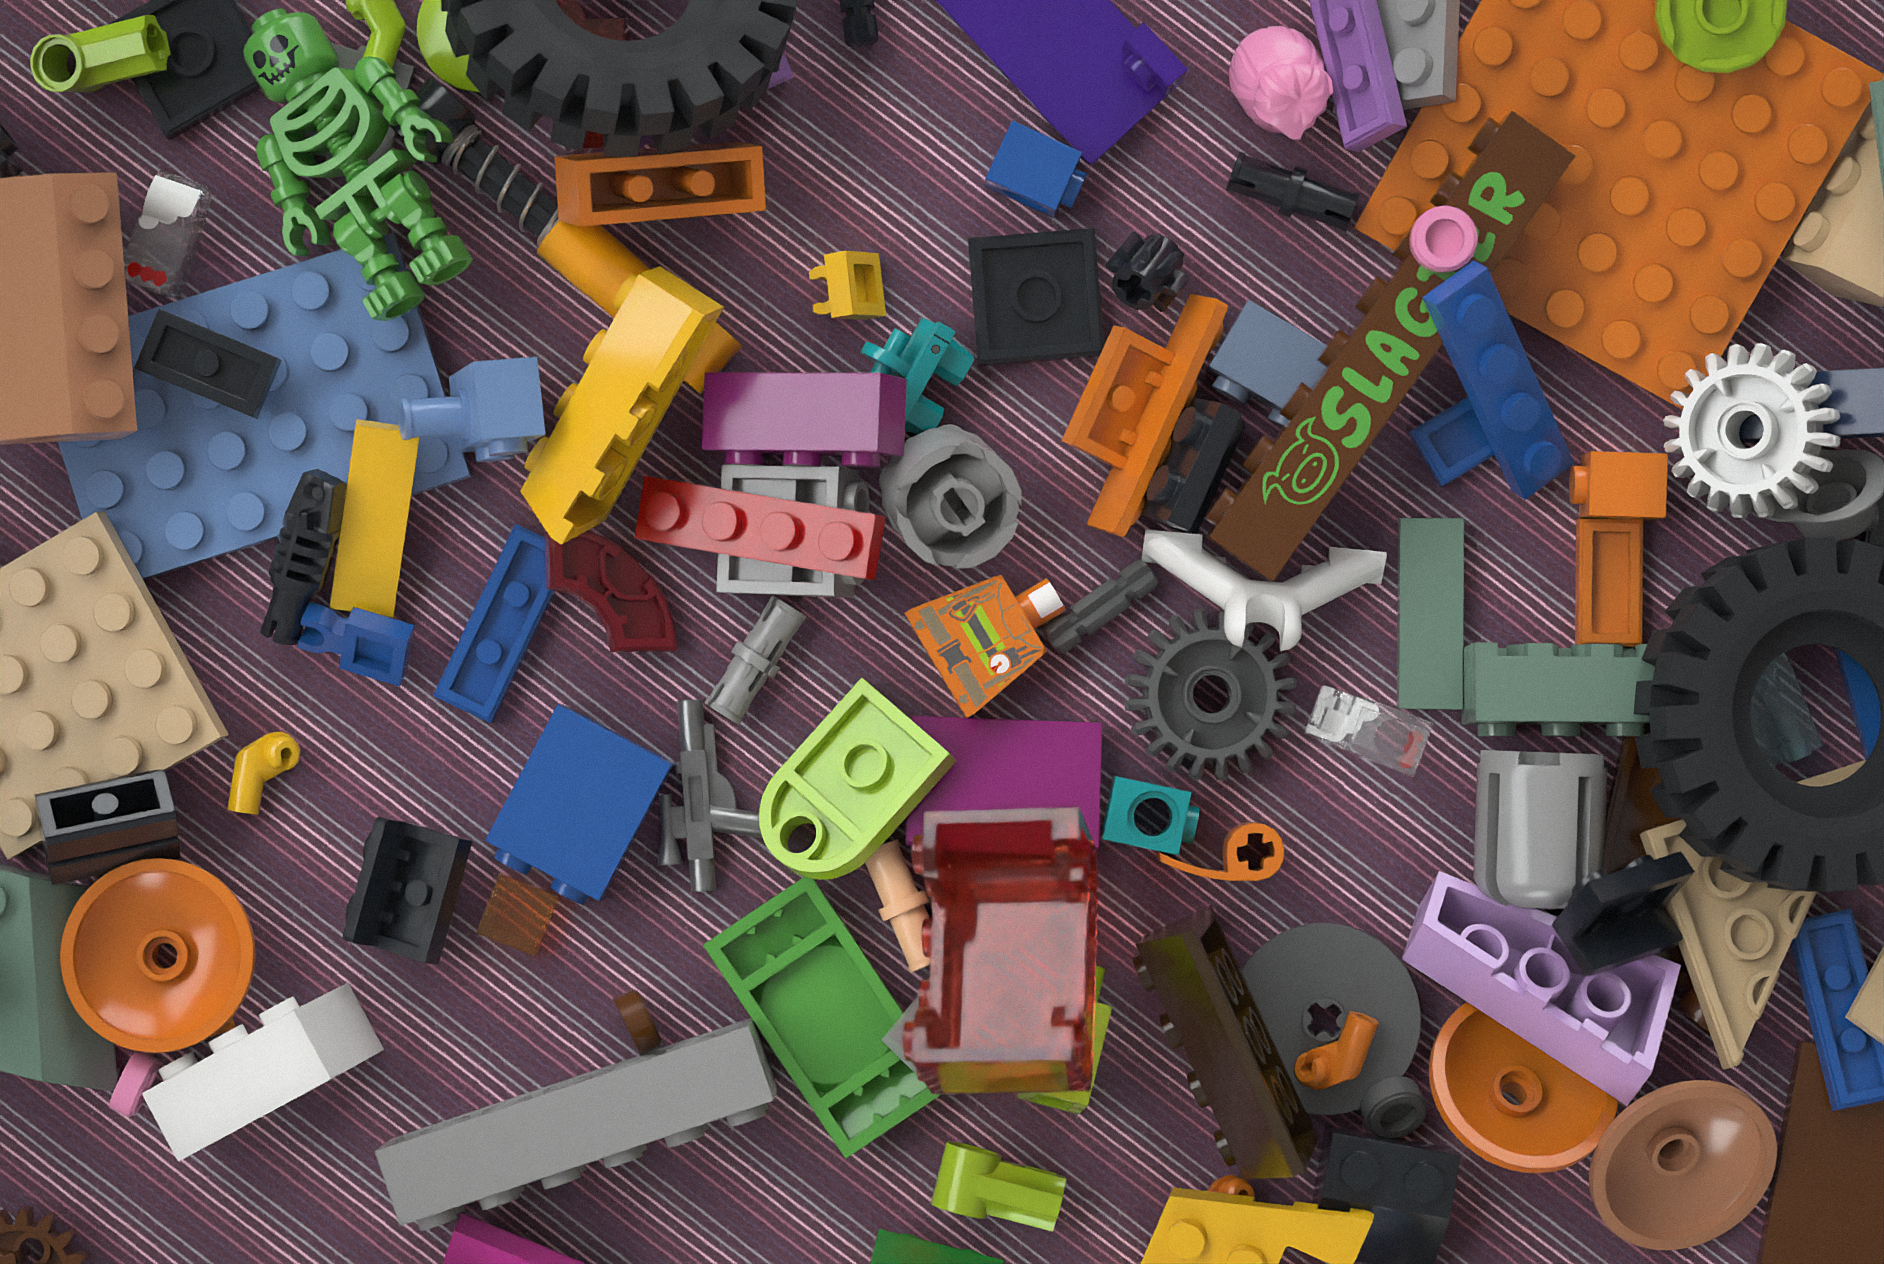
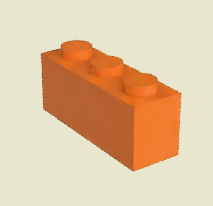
M739 141L690 145V148L662 155L658 154L656 148L638 149L637 157L604 156V152L554 156L559 221L583 227L766 211L762 146Z

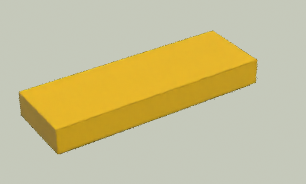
M356 419L330 609L351 612L353 607L386 617L393 618L419 444V437L402 440L399 425Z

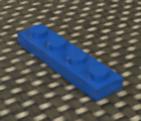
M1473 260L1422 298L1510 490L1526 500L1575 463L1488 268Z

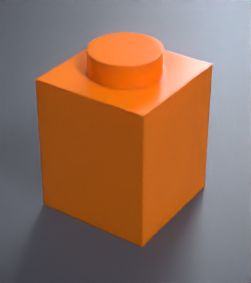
M1590 451L1580 455V466H1572L1569 477V500L1571 504H1579V519H1642L1643 521H1657L1666 518L1668 454Z

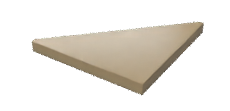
M1866 760L1797 783L1808 786L1835 784L1855 773ZM1682 819L1645 831L1640 834L1646 854L1652 855L1654 860L1681 851L1695 871L1690 879L1667 903L1665 908L1683 935V939L1678 945L1719 1061L1724 1070L1740 1064L1744 1055L1742 1053L1756 1020L1760 1019L1780 975L1778 972L1792 939L1798 935L1816 892L1767 888L1768 883L1745 882L1720 870L1722 859L1719 857H1701L1679 836L1687 826Z

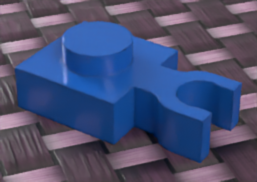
M309 602L301 618V625L306 627L298 641L297 648L313 653L333 652L340 654V669L400 687L408 670L415 625L353 607L348 619L340 617L335 611L326 606Z

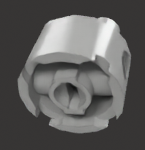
M952 424L942 425L907 439L904 443V455L892 456L879 477V487L882 491V506L892 528L901 535L906 545L925 562L939 566L938 564L954 566L956 569L973 568L994 558L1014 536L1018 525L1016 518L1019 512V505L1021 507L1022 505L1021 489L1012 468L978 435L964 431L958 426Z

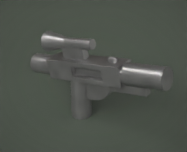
M702 699L677 701L681 761L676 762L675 766L676 773L682 774L684 806L672 807L671 794L659 795L661 840L657 866L683 864L676 839L687 838L691 892L717 890L713 832L762 838L759 826V812L736 809L734 789L730 782L718 773L714 724H704Z

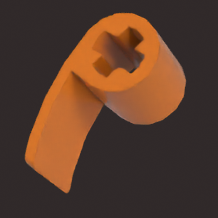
M1245 822L1231 829L1223 841L1222 857L1224 870L1197 867L1170 858L1158 851L1156 852L1157 860L1201 877L1227 881H1259L1269 878L1278 871L1284 859L1285 849L1281 837L1274 829L1262 823ZM1258 833V842H1268L1269 855L1259 857L1257 868L1248 869V860H1238L1236 854L1237 847L1247 845L1248 834Z

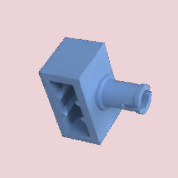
M537 357L475 361L449 377L451 396L398 400L397 415L402 440H410L416 437L456 435L458 452L475 451L476 462L515 458L514 454L528 452L527 443L545 435Z

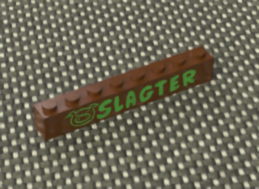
M1514 111L1505 115L1500 123L1491 117L1486 120L1467 147L1469 151L1476 155L1462 176L1451 170L1429 201L1436 207H1455L1470 217L1477 231V246L1472 258L1464 266L1448 273H1436L1425 269L1415 260L1410 249L1411 226L1392 253L1394 257L1401 261L1387 282L1376 276L1354 306L1355 309L1363 314L1349 335L1338 329L1317 358V361L1326 367L1312 388L1303 382L1297 386L1279 412L1288 419L1274 441L1266 435L1260 438L1242 464V467L1251 472L1237 493L1226 487L1206 514L1204 519L1210 522L1213 527L1205 537L1267 581L1273 582L1442 345L1443 341L1422 297L1473 260L1488 268L1490 274H1492L1575 158L1573 153Z

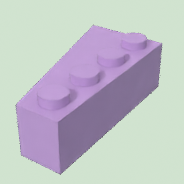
M1439 871L1417 909L1402 960L1628 1106L1653 1072L1681 965L1662 957L1651 955L1593 976H1586L1551 924L1557 918L1556 916L1535 908L1516 907L1512 904L1504 906L1485 896L1478 886Z

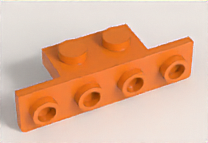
M1190 294L1166 348L1127 328L1113 325L1061 442L1112 466L1086 525L1109 534L1124 537L1129 527L1139 519L1144 508V494L1155 469L1165 461L1171 447L1170 436L1182 410L1191 403L1197 390L1196 378L1208 352L1214 349L1222 336L1223 319L1228 310V304L1215 298Z

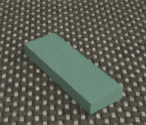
M1399 518L1397 709L1463 710L1464 518Z

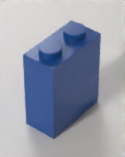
M557 704L485 841L498 848L493 858L502 864L525 875H528L533 866L554 877L555 879L550 888L562 896L581 905L585 904L588 896L600 901L604 899L675 763L564 704Z

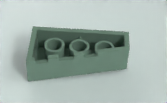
M1475 642L1463 648V710H1461V725H1478V737H1516V725H1542V737L1581 736V725H1606V737H1635L1644 735L1645 724H1650V716L1633 713L1636 682L1652 680L1655 666L1642 660L1647 644L1635 645V648H1623V645L1581 644L1571 645V648H1558V645H1553V643H1524L1507 645L1506 648H1498V643Z

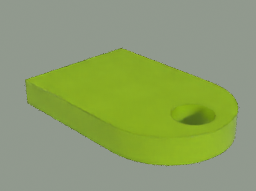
M861 678L771 778L763 793L759 808V826L762 838L774 857L798 875L819 880L844 876L863 865L878 850L957 760L865 679ZM802 824H814L816 827V838L812 846L801 853L790 852L788 840L792 831Z

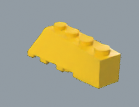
M661 266L640 273L638 276L632 274L622 284L613 301V307L619 311L608 331L601 329L585 351L583 361L589 366L579 384L572 383L556 404L553 414L559 418L557 425L549 438L544 436L537 442L525 462L524 468L530 471V474L520 492L549 536L561 545L606 521L724 308Z

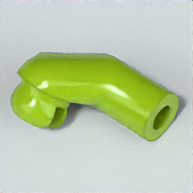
M345 0L347 11L353 12L352 16L354 19L365 20L371 31L363 58L368 56L381 58L393 69L406 30L405 21L394 0Z

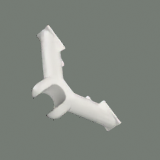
M1145 529L1141 560L1159 564L1224 609V630L1227 639L1233 645L1242 648L1245 626L1247 624L1263 622L1275 627L1279 632L1280 651H1285L1295 647L1300 640L1302 634V615L1365 583L1381 584L1387 552L1329 547L1327 561L1317 566L1302 565L1300 574L1282 583L1248 580L1226 565V557H1216L1202 548L1203 535Z

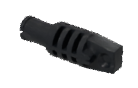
M319 469L306 471L302 474L284 514V527L280 529L278 536L279 544L275 546L274 560L271 561L269 567L270 581L274 587L260 633L266 638L273 636L272 641L283 645L298 644L303 629L301 618L312 596L318 594L325 586L326 573L329 572L331 565L330 557L334 555L336 548L335 540L339 538L347 484L339 478Z

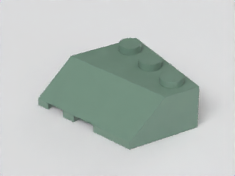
M0 863V1071L41 1082L114 1091L120 1079L119 1068L116 1066L115 1044L96 1033L78 1014L66 992L60 965L61 941L68 917L75 904L90 886L73 881L52 885L50 875Z

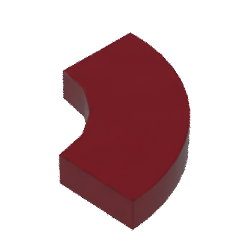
M545 530L546 590L571 594L591 607L605 627L610 652L678 651L673 618L660 587L653 577L649 576L640 564L626 553L621 546L591 531H586L561 545L552 539Z

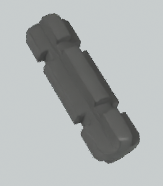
M1141 559L1134 561L1119 572L1120 578L1115 581L1110 578L1071 606L1070 610L1072 612L1067 616H1064L1062 613L1047 623L1043 628V633L1054 650L1059 654L1066 653L1082 641L1080 636L1086 632L1088 635H1091L1131 606L1129 601L1136 597L1137 600H1140L1154 590L1158 585V581L1148 565Z

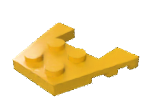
M1173 1187L1141 1264H1279L1287 1246H1291L1329 1264H1354L1375 1214L1367 1210L1350 1208L1349 1212L1318 1209V1204L1295 1201L1293 1206L1255 1202V1197Z

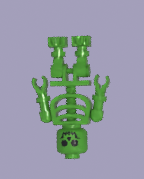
M283 8L267 12L252 25L254 34L248 39L243 52L245 62L264 95L273 102L279 104L288 103L270 118L274 134L264 135L258 141L256 147L261 168L263 171L269 172L275 188L270 193L274 206L277 208L282 207L284 211L282 234L285 246L295 256H308L310 250L306 248L303 242L304 230L307 227L309 228L312 243L316 245H330V233L324 220L337 221L334 223L333 236L337 244L344 252L353 256L360 265L364 266L361 270V275L366 284L376 286V289L362 299L371 318L380 321L398 318L414 309L425 298V293L419 283L432 286L446 282L463 272L473 260L460 236H445L448 229L442 218H434L435 214L430 201L431 191L425 180L412 170L404 174L403 177L401 175L417 162L416 159L437 163V156L429 153L426 148L425 141L427 135L423 131L433 132L436 142L454 143L453 135L445 124L439 120L432 119L427 113L419 109L421 100L412 90H403L395 80L396 73L383 59L368 56L358 61L355 70L338 68V55L314 16L305 12L288 14ZM389 124L392 126L400 125L405 145L409 151L391 149L373 164L368 165L367 159L380 147L387 134ZM319 132L308 139L305 138L307 133ZM329 151L333 155V158L321 164H318L313 158V154ZM297 175L318 178H333L343 175L348 183L314 210L306 200L311 195L307 182L304 180L299 181ZM387 218L396 224L402 223L407 229L411 230L408 234V239L413 248L423 250V253L409 264L413 273L410 271L397 272L400 269V263L394 254H387V246L384 241V236L388 234V225L385 221Z

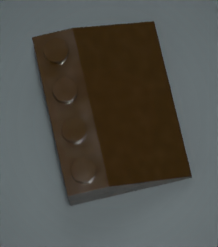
M1212 906L1142 936L1135 944L1140 954L1132 957L1135 970L1146 991L1150 992L1156 989L1166 1010L1165 1013L1159 1015L1162 1028L1174 1050L1184 1048L1193 1068V1071L1186 1074L1190 1089L1198 1105L1202 1109L1210 1105L1220 1129L1213 1132L1214 1139L1227 1166L1230 1167L1237 1164L1244 1179L1295 1177L1306 1172L1319 1138L1302 1104Z

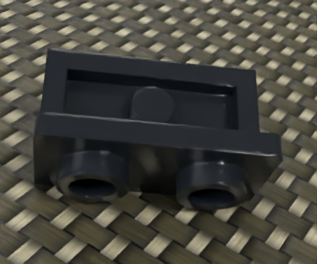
M1193 398L1176 422L1171 437V447L1165 461L1157 468L1149 482L1141 515L1175 532L1198 533L1245 429L1244 423L1240 421L1241 412L1220 402Z
M378 816L374 821L372 832L364 843V861L355 893L350 898L346 908V925L343 932V940L354 944L380 948L423 963L438 965L473 841L412 822Z
M1681 851L1655 860L1650 854L1644 855L1629 863L1621 871L1609 875L1605 870L1595 871L1584 877L1574 886L1572 892L1575 897L1551 925L1586 976H1593L1674 948L1683 939V935L1664 907L1695 871Z

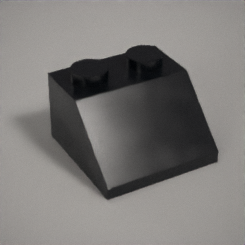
M1325 1125L1312 1204H1318V1209L1349 1212L1350 1208L1367 1210L1375 1214L1355 1262L1366 1264H1434L1450 1220L1460 1155L1450 1147L1399 1138H1382L1371 1133Z

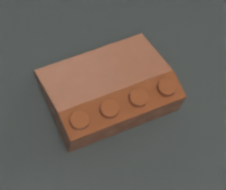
M117 172L55 173L0 178V445L121 439L136 432L137 421Z

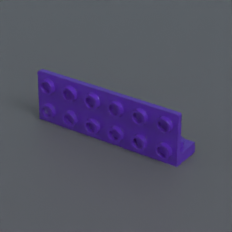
M934 0L1072 148L1082 152L1081 158L1088 165H1093L1179 86L1187 72V68L1144 22L1136 29L1110 0Z

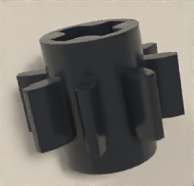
M1132 232L1106 263V268L1116 273L1112 280L1113 292H1115L1121 302L1135 310H1144L1154 305L1157 310L1164 312L1190 280V276L1180 271L1183 266L1184 253L1171 239L1157 233L1142 239L1139 234Z

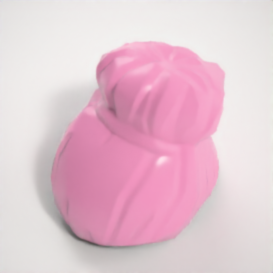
M1269 26L1257 29L1247 35L1237 47L1232 57L1229 68L1230 87L1246 114L1256 125L1266 131L1282 133L1290 139L1301 140L1303 132L1315 124L1316 118L1327 108L1329 96L1333 95L1332 80L1329 74L1325 72L1324 61L1312 41L1295 29H1288L1284 26Z

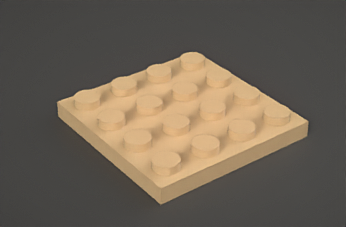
M105 511L91 514L0 568V847L8 860L18 857L42 843L35 794L123 776L134 777L137 773L152 770L167 771L229 735Z

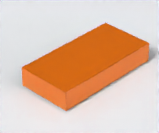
M1577 519L1575 645L1620 644L1623 647L1642 645L1643 520Z

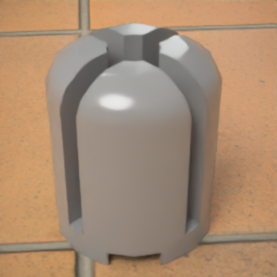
M1480 750V763H1477L1473 879L1485 896L1504 906L1512 904L1522 908L1565 909L1575 897L1572 892L1574 886L1589 874L1598 870H1604L1607 768H1604V755Z

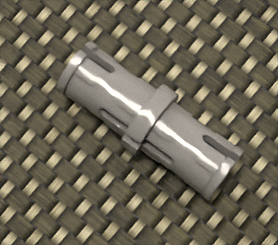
M772 595L744 642H736L731 650L735 654L734 658L704 703L739 725L759 689L762 688L768 676L774 679L780 667L776 665L793 635L796 634L807 617Z

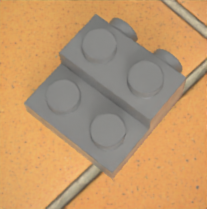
M722 465L721 489L868 513L869 491L864 482H859V470L818 466ZM718 553L716 592L854 598V585H860L864 581L863 578Z

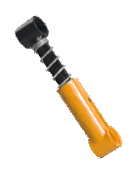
M429 76L415 92L421 100L419 109L427 113L432 119L439 120L450 129L454 138V143L436 142L433 132L423 131L427 135L425 141L427 150L432 155L437 156V163H430L434 166L441 163L446 164V167L453 168L454 174H465L475 183L476 193H487L497 202L498 212H509L519 221L520 231H531L538 237L537 245L539 248L537 249V254L584 295H587L610 316L615 318L619 310L613 307V301L622 284L630 275L635 274L638 276V274L651 269L602 225L580 227L559 221L558 204L541 190L543 183L537 185L532 183L519 171L521 164H517L514 167L497 152L499 145H495L492 148L482 140L481 130L475 127L477 117ZM389 124V127L404 140L401 126ZM716 322L683 381L701 395L704 391L705 372L720 373L742 348L741 344Z

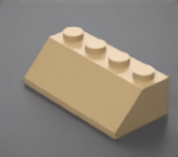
M1870 100L1823 180L1805 216L1801 218L1794 230L1792 239L1781 260L1832 296L1884 307V195Z

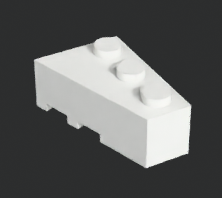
M349 983L299 1007L293 996L259 1014L264 1027L248 1035L242 1024L208 1042L214 1054L198 1062L194 1053L190 1052L158 1070L163 1082L143 1092L142 1095L177 1161L190 1156L384 1050Z

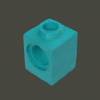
M1113 776L1100 838L1179 855L1181 842L1193 843L1200 807L1189 805L1191 792ZM1147 798L1162 800L1169 810L1167 826L1163 831L1154 835L1143 834L1138 830L1134 822L1136 807Z

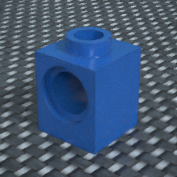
M1012 120L985 178V187L1054 218L1060 204L1072 208L1087 176V173L1077 169L1082 152Z

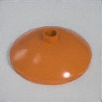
M156 858L134 861L122 865L99 878L84 892L75 904L68 917L61 941L60 965L62 979L69 999L78 1014L87 1025L106 1040L121 1047L140 1052L159 1053L182 1050L194 1046L217 1033L229 1022L242 1005L250 988L255 969V940L250 920L241 902L232 890L212 873L199 866L173 859ZM169 943L177 951V960L170 968H164L158 962L157 954L163 945Z
M1468 1002L1460 1006L1448 1018L1435 1038L1431 1049L1429 1081L1433 1099L1442 1119L1467 1148L1488 1162L1500 1167L1524 1173H1548L1570 1167L1582 1161L1595 1150L1601 1136L1615 1119L1619 1100ZM1502 1092L1513 1094L1517 1098L1519 1105L1509 1103L1503 1097Z

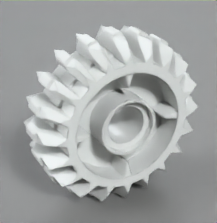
M1758 343L1753 348L1749 358L1743 346L1732 345L1728 351V365L1717 354L1711 353L1705 357V366L1709 376L1706 377L1701 372L1690 369L1685 373V378L1694 388L1692 393L1687 394L1674 391L1670 395L1671 400L1675 404L1684 406L1681 417L1669 415L1663 421L1666 427L1678 429L1680 438L1665 442L1663 447L1667 453L1684 454V458L1674 465L1672 472L1675 477L1680 478L1695 474L1688 485L1687 493L1691 497L1700 498L1709 492L1707 499L1708 509L1721 512L1730 502V510L1733 517L1747 518L1752 505L1759 517H1772L1775 510V498L1785 509L1791 510L1798 506V498L1793 488L1794 486L1810 494H1814L1818 490L1817 482L1808 474L1812 468L1823 472H1830L1833 468V463L1829 459L1820 457L1819 453L1822 445L1831 448L1839 446V436L1823 433V424L1834 423L1839 420V411L1832 408L1819 409L1818 405L1828 399L1832 391L1825 384H1818L1808 388L1817 370L1812 365L1806 363L1793 370L1796 357L1794 353L1781 350L1773 359L1771 347ZM1757 414L1763 423V436L1757 445L1747 449L1741 443L1739 437L1740 426L1748 416Z

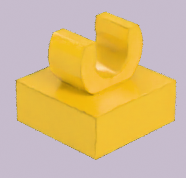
M840 251L825 254V266H817L809 271L810 280H827L829 300L824 303L813 304L814 313L831 315V318L857 320L886 316L879 253Z

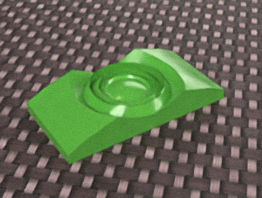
M801 878L703 944L845 1159L952 1088V1084L944 1072L935 1081L926 1084L881 1041L904 1011L888 990L855 937L815 879Z

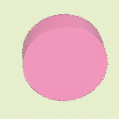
M1451 206L1435 207L1422 214L1412 226L1409 238L1410 249L1415 260L1425 269L1436 273L1452 272L1464 266L1472 258L1477 246L1476 227L1470 217L1460 209Z
M140 1051L133 1053L112 1094L109 1103L110 1109L127 1117L136 1115L145 1100L142 1093L151 1088L158 1072L160 1063H158L157 1058Z

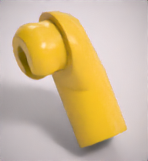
M284 732L267 733L237 753L227 810L259 814L264 782L285 770H290L299 761L300 747L289 734Z

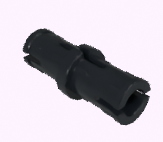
M1239 152L1230 175L1232 177L1229 179L1226 188L1228 192H1236L1280 208L1279 215L1291 218L1292 213L1338 228L1345 233L1360 193H1352L1307 177L1306 169L1295 166L1292 172L1247 156L1243 152Z

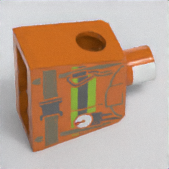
M998 575L916 606L904 614L964 716L968 718L1047 652L1035 629L1062 614L1066 609L1047 578L1014 597L1002 575Z

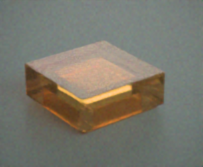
M500 873L476 933L537 956L561 896Z

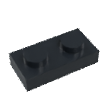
M158 309L134 368L258 419L282 360Z

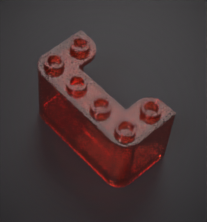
M1080 808L924 812L923 835H914L912 862L914 872L916 874H924L927 896H933L932 918L923 920L921 935L923 954L925 957H930V978L920 982L919 1008L916 1011L914 1021H905L903 1052L905 1060L912 1061L916 1068L918 1080L924 1081L932 1094L1089 1092L1092 1085L1094 1051L1098 859L1095 843Z

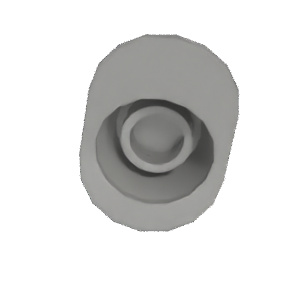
M1821 449L1819 456L1829 459L1833 463V468L1830 472H1823L1813 468L1808 474L1817 482L1818 490L1814 494H1810L1794 486L1793 488L1798 498V506L1791 510L1785 509L1775 498L1773 516L1763 518L1778 522H1792L1805 538L1835 537L1836 543L1846 542L1862 532L1873 531L1877 528L1879 521L1877 501L1884 494V461L1880 456L1867 450ZM1752 505L1750 513L1759 517Z

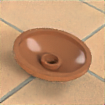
M1693 1080L1661 1087L1629 1105L1611 1122L1601 1136L1598 1146L1593 1153L1589 1170V1189L1593 1204L1608 1228L1617 1236L1633 1245L1653 1250H1677L1703 1244L1736 1226L1761 1200L1771 1182L1776 1166V1136L1768 1117L1758 1103L1748 1094L1734 1086L1710 1080Z

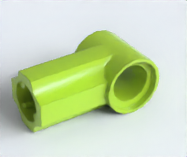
M144 15L69 35H48L40 39L34 46L30 57V66L35 81L46 90L51 92L85 93L95 92L107 84L167 70V59L171 53L166 32L161 29L156 17ZM71 51L76 58V69L72 77L67 69V59Z
M954 1141L946 1142L931 1205L963 1216L985 1219L987 1215L1053 1232L1063 1199L1066 1176L1001 1160L1002 1155L977 1146Z

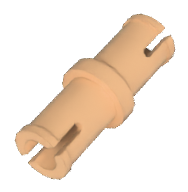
M897 839L881 845L865 864L884 906L879 909L883 922L890 920L909 965L908 969L912 973L948 956L946 951H943L924 906L929 903L925 890L918 892Z

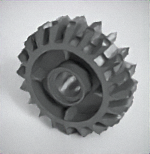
M1201 608L1193 611L1192 619L1195 630L1187 632L1183 620L1176 615L1168 620L1170 629L1175 636L1174 639L1168 642L1164 635L1157 630H1152L1148 634L1150 642L1160 651L1155 657L1141 650H1136L1133 654V660L1138 664L1148 667V671L1145 677L1137 674L1126 675V685L1130 687H1143V699L1133 698L1126 700L1124 707L1126 711L1145 709L1147 719L1135 723L1131 727V731L1135 736L1145 734L1151 729L1154 730L1158 737L1150 742L1145 749V752L1150 757L1159 754L1166 745L1173 750L1166 762L1165 768L1167 770L1175 772L1180 767L1185 756L1192 759L1189 769L1191 779L1200 780L1204 773L1205 761H1213V772L1216 779L1226 780L1228 778L1227 759L1234 758L1237 768L1246 774L1252 771L1251 761L1246 754L1247 750L1253 748L1263 759H1269L1273 755L1271 747L1261 739L1266 732L1280 739L1287 737L1288 729L1283 725L1273 722L1275 712L1284 715L1295 714L1296 705L1291 702H1278V690L1295 689L1297 682L1295 678L1276 680L1273 670L1287 665L1290 662V658L1287 653L1274 656L1270 660L1267 659L1263 652L1276 640V637L1271 632L1262 635L1254 644L1248 637L1254 629L1255 622L1249 623L1245 626L1242 648L1233 645L1226 637L1224 609H1221L1217 615L1216 628H1208L1206 612ZM1205 676L1217 677L1225 684L1227 689V701L1223 708L1215 713H1206L1200 710L1193 699L1195 684Z

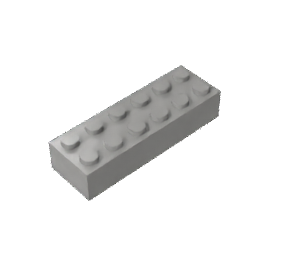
M752 1018L653 1050L643 1056L638 1055L394 1137L378 1148L375 1154L399 1226L417 1221L420 1231L457 1219L456 1214L465 1211L464 1204L479 1200L482 1210H486L519 1198L518 1193L526 1190L524 1184L541 1179L543 1188L549 1189L581 1177V1172L587 1170L586 1163L603 1158L605 1168L607 1169L642 1157V1152L647 1150L646 1143L665 1138L668 1148L693 1141L705 1135L704 1131L708 1129V1122L726 1117L729 1127H733L766 1115L765 1110L769 1109L768 1102L774 1101L778 1086L759 1029Z

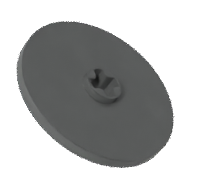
M1305 924L1288 929L1268 940L1250 957L1243 967L1242 973L1307 1113L1335 1115L1360 1109L1363 1095L1370 1087L1390 1077H1402L1407 1071L1416 1052L1420 1037L1421 1009L1419 997L1414 982L1402 961L1387 945L1376 937L1360 929L1343 924ZM1315 1003H1318L1324 1009L1332 1004L1339 1007L1341 1012L1336 1017V1023L1340 1027L1339 1031L1332 1034L1324 1028L1317 1034L1313 1032L1309 1025L1314 1016L1309 1008ZM1349 1011L1366 1014L1379 1022L1363 1068L1356 1078L1322 1090H1314L1298 1082L1294 1075V1064L1298 1056L1311 1049L1338 1041Z

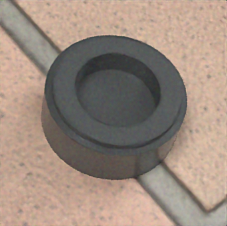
M1390 1077L1377 1082L1365 1092L1360 1102V1111L1369 1131L1373 1135L1393 1139L1403 1137L1416 1130L1427 1116L1428 1104L1417 1082L1407 1077Z

